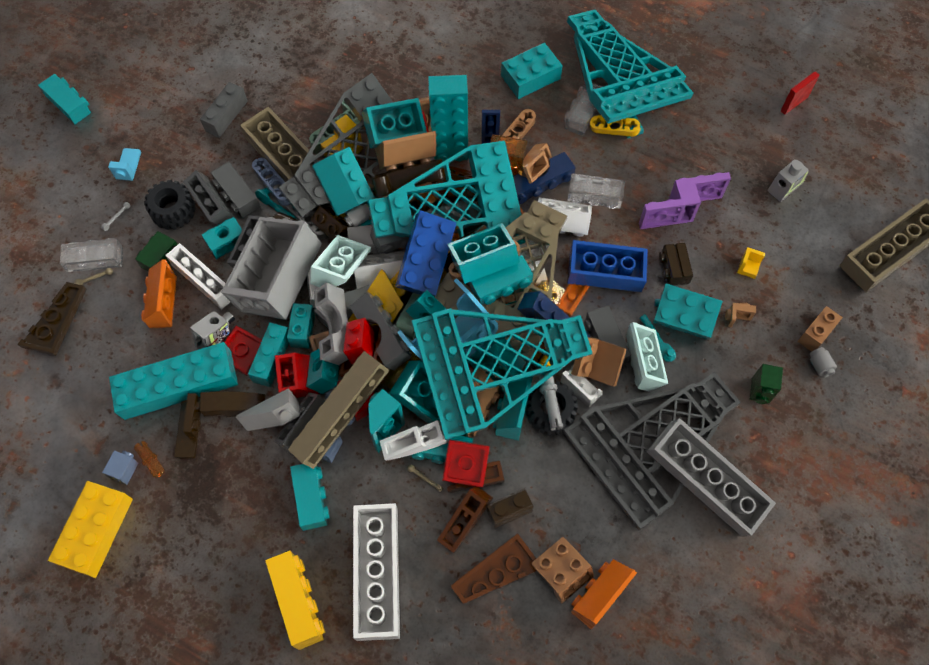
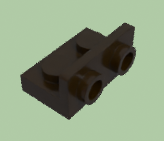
M319 205L310 219L311 222L332 240L337 235L348 234L347 227L349 226L345 219L340 215L337 216L331 207Z

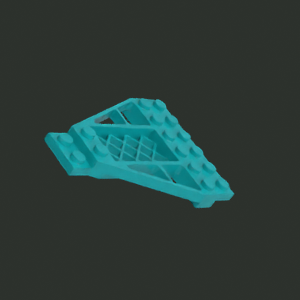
M596 10L568 16L567 23L575 31L574 41L589 100L608 124L692 98L693 92L684 82L686 76L678 66L670 67L621 36ZM586 58L595 67L596 71L589 72ZM645 64H651L659 71L651 72ZM601 77L608 83V86L593 89L591 80Z
M505 141L470 145L392 192L387 197L367 201L375 238L392 235L409 237L414 223L413 220L424 204L433 210L431 214L437 212L445 219L457 222L455 229L458 231L459 238L464 236L463 227L485 224L486 229L501 223L507 227L521 216ZM467 153L473 178L458 181L452 180L449 163ZM444 168L447 182L415 187L416 183ZM464 187L461 193L453 188ZM466 188L475 194L471 201L462 195ZM446 190L443 196L436 191ZM448 191L457 196L454 203L445 198ZM429 192L425 199L418 195ZM430 194L440 199L436 206L427 201ZM413 196L422 202L418 209L409 204ZM476 197H477L479 206H477L475 203H473V201L475 200ZM459 199L468 204L464 211L456 206ZM442 201L451 207L447 214L438 209ZM470 206L479 212L475 219L466 213ZM452 209L461 214L458 221L448 216ZM411 210L415 212L413 217L411 215ZM463 216L468 219L466 221H461ZM522 239L517 242L521 245L525 243V240Z
M450 308L432 313L430 316L412 320V326L445 440L485 429L572 360L593 354L581 315L564 320H543L453 310ZM454 316L483 319L487 336L462 343ZM488 319L525 323L527 326L493 335ZM531 331L542 337L538 346L527 341ZM528 332L525 339L518 336V334ZM509 337L506 344H503L498 341L500 339ZM512 337L522 342L518 352L507 346ZM492 342L503 348L498 357L488 352ZM542 342H544L546 351L540 348ZM489 343L486 350L478 346ZM524 344L535 349L531 358L520 353ZM469 348L467 354L465 355L464 349ZM472 348L483 353L479 362L468 357ZM505 349L516 355L511 364L500 359ZM537 351L548 356L544 365L533 360ZM485 355L496 360L491 370L480 364ZM517 357L528 361L524 371L513 366ZM467 361L476 365V368L474 369L472 375L470 373ZM498 362L509 367L504 377L493 371ZM530 364H533L540 368L537 370L526 372ZM478 367L489 373L485 382L473 377ZM511 369L520 373L519 375L506 378ZM491 374L501 379L487 383ZM540 374L543 375V379L516 400H511L507 386L509 383ZM473 381L480 384V386L474 387ZM501 386L504 389L508 406L485 422L476 393Z

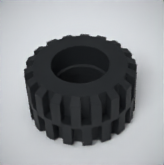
M167 180V182L161 181L160 184L153 185V189L148 190L149 194L145 195L146 201H144L145 209L158 227H164L166 230L170 228L175 230L179 226L180 228L184 227L183 224H188L190 222L189 219L194 217L193 212L196 210L195 202L183 183L180 184L176 180L174 182L172 180ZM176 202L172 207L164 208L168 203Z
M556 381L558 387L556 397L557 402L563 408V412L560 414L563 425L562 429L557 430L556 427V430H550L548 414L544 413L540 407L545 402L544 394H541L539 390L541 385L532 391L528 397L526 407L528 421L533 423L532 427L535 430L539 428V432L542 434L544 431L548 432L547 435H552V432H555L556 435L560 434L561 430L564 431V429L573 424L577 413L578 404H576L577 397L573 396L574 391L572 389L567 390L568 385L564 384L562 386L559 381Z

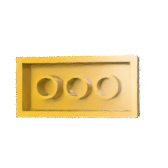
M87 481L48 561L96 578L133 499L123 492Z
M287 551L265 560L291 646L301 650L323 641L322 634L325 633V628L322 621H319V618L316 616L319 610L315 599L313 600L309 595L312 588L309 580L302 573L305 571L302 559H299V556L294 555L291 551Z

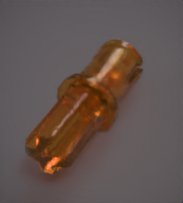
M141 441L142 447L140 443H137L134 446V450L142 459V465L149 469L153 477H161L165 471L157 460V455L152 453L145 441Z

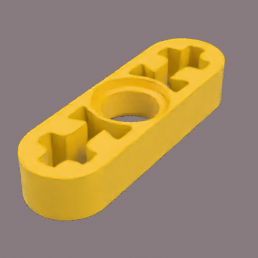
M596 115L590 120L591 130L594 133L634 137L641 130L640 122L634 118H625L607 123V128H605L606 121L602 115ZM613 123L620 124L617 129H612L610 126Z

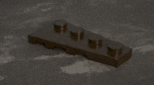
M66 282L52 300V305L49 309L43 311L40 315L41 319L35 326H31L28 330L29 334L24 340L21 339L17 345L21 348L56 356L87 289L82 285Z

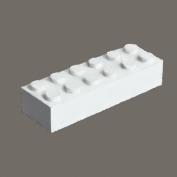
M396 503L353 506V638L356 641L400 639L398 509Z

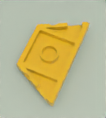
M381 269L367 292L373 296L377 295L383 302L381 306L391 315L392 319L390 321L393 323L402 310L404 303L398 296L393 284H391L386 272ZM354 313L351 315L348 322L357 320Z

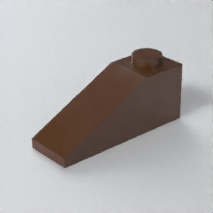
M475 486L470 489L437 541L454 553L483 515L493 497L479 487Z

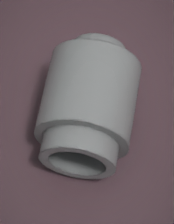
M366 203L345 212L346 216L344 219L349 227H357L369 220V207Z
M824 347L818 348L809 354L811 357L810 361L819 376L826 378L836 373L837 365L829 351L825 350Z

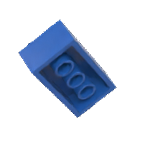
M421 210L416 214L395 284L396 288L418 295L428 290L434 297L436 296L449 252L448 244L452 241L457 222Z
M573 240L569 253L567 283L642 292L647 282L648 249Z

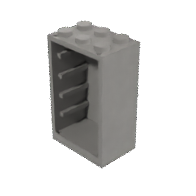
M259 217L221 293L241 312L286 320L322 243L317 238V235L308 227V224L302 220L292 221L285 218Z

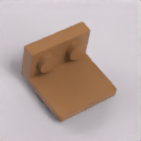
M588 337L593 354L576 359L571 374L579 377H589L615 387L626 354V348Z
M564 537L559 539L532 562V566L554 589L556 598L561 603L565 602L594 577L592 566Z

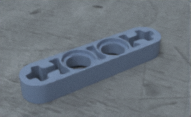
M265 158L255 159L252 162L255 174L279 204L283 206L290 205L288 200L282 196V192L278 188H273L277 184H284L283 179ZM269 174H272V175H273V176L270 177V178H267V179L265 178V177H266L267 175H269Z

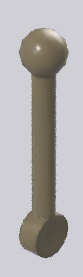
M107 268L104 272L88 278L76 279L75 284L83 285V283L103 275H111L113 270Z
M411 464L407 467L409 472L415 473L441 492L443 490L442 486L416 470L414 465Z

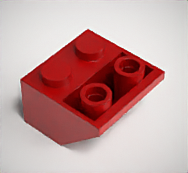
M294 352L275 356L279 393L289 388L296 398L306 397L308 393L321 394L306 387L310 355Z

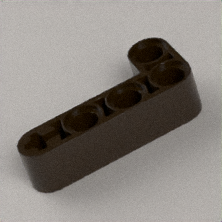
M435 159L373 176L371 180L376 197L391 194L393 191L442 163V159ZM444 168L416 183L415 186L445 178Z

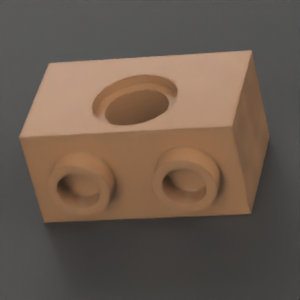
M826 306L797 342L811 352L818 349L843 317Z

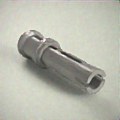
M542 374L537 375L539 380L543 379ZM553 376L541 384L539 388L541 394H544L550 430L552 431L556 430V427L557 430L563 428L556 397L558 387L554 383Z

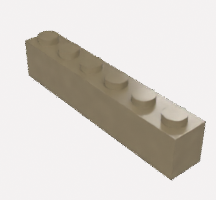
M364 351L356 359L350 370L343 376V379L336 388L332 390L323 405L319 407L316 414L305 425L299 436L294 439L288 451L302 464L314 469L386 376L389 369Z

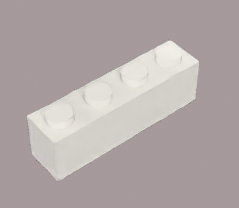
M179 243L166 254L171 265L221 310L230 303L221 293L226 283Z

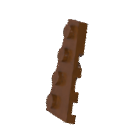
M517 533L450 587L462 604L537 571L532 566V562L537 558Z

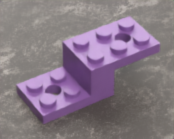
M729 172L675 180L668 200L650 202L644 205L639 221L640 229L693 222L701 201L723 197L731 180Z

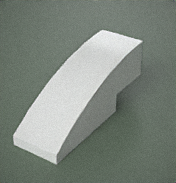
M438 420L420 428L417 426L380 440L386 461L423 452L449 442L448 439L445 440L440 421Z

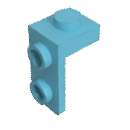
M124 148L119 162L110 161L108 168L115 179L133 181L141 155L140 149Z

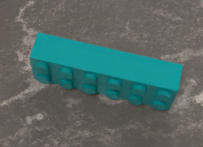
M467 75L428 76L431 131H436V156L434 159H442L444 162L468 147ZM466 153L454 161L468 160V154Z
M225 342L109 377L114 413L124 420L187 400L188 393H196L199 397L201 392H217L238 385L232 352Z

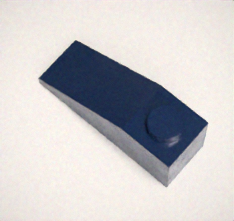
M482 110V144L498 142L500 110Z

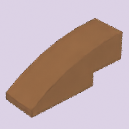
M547 143L536 144L524 158L523 169L529 183H533L550 167L549 159L552 158Z

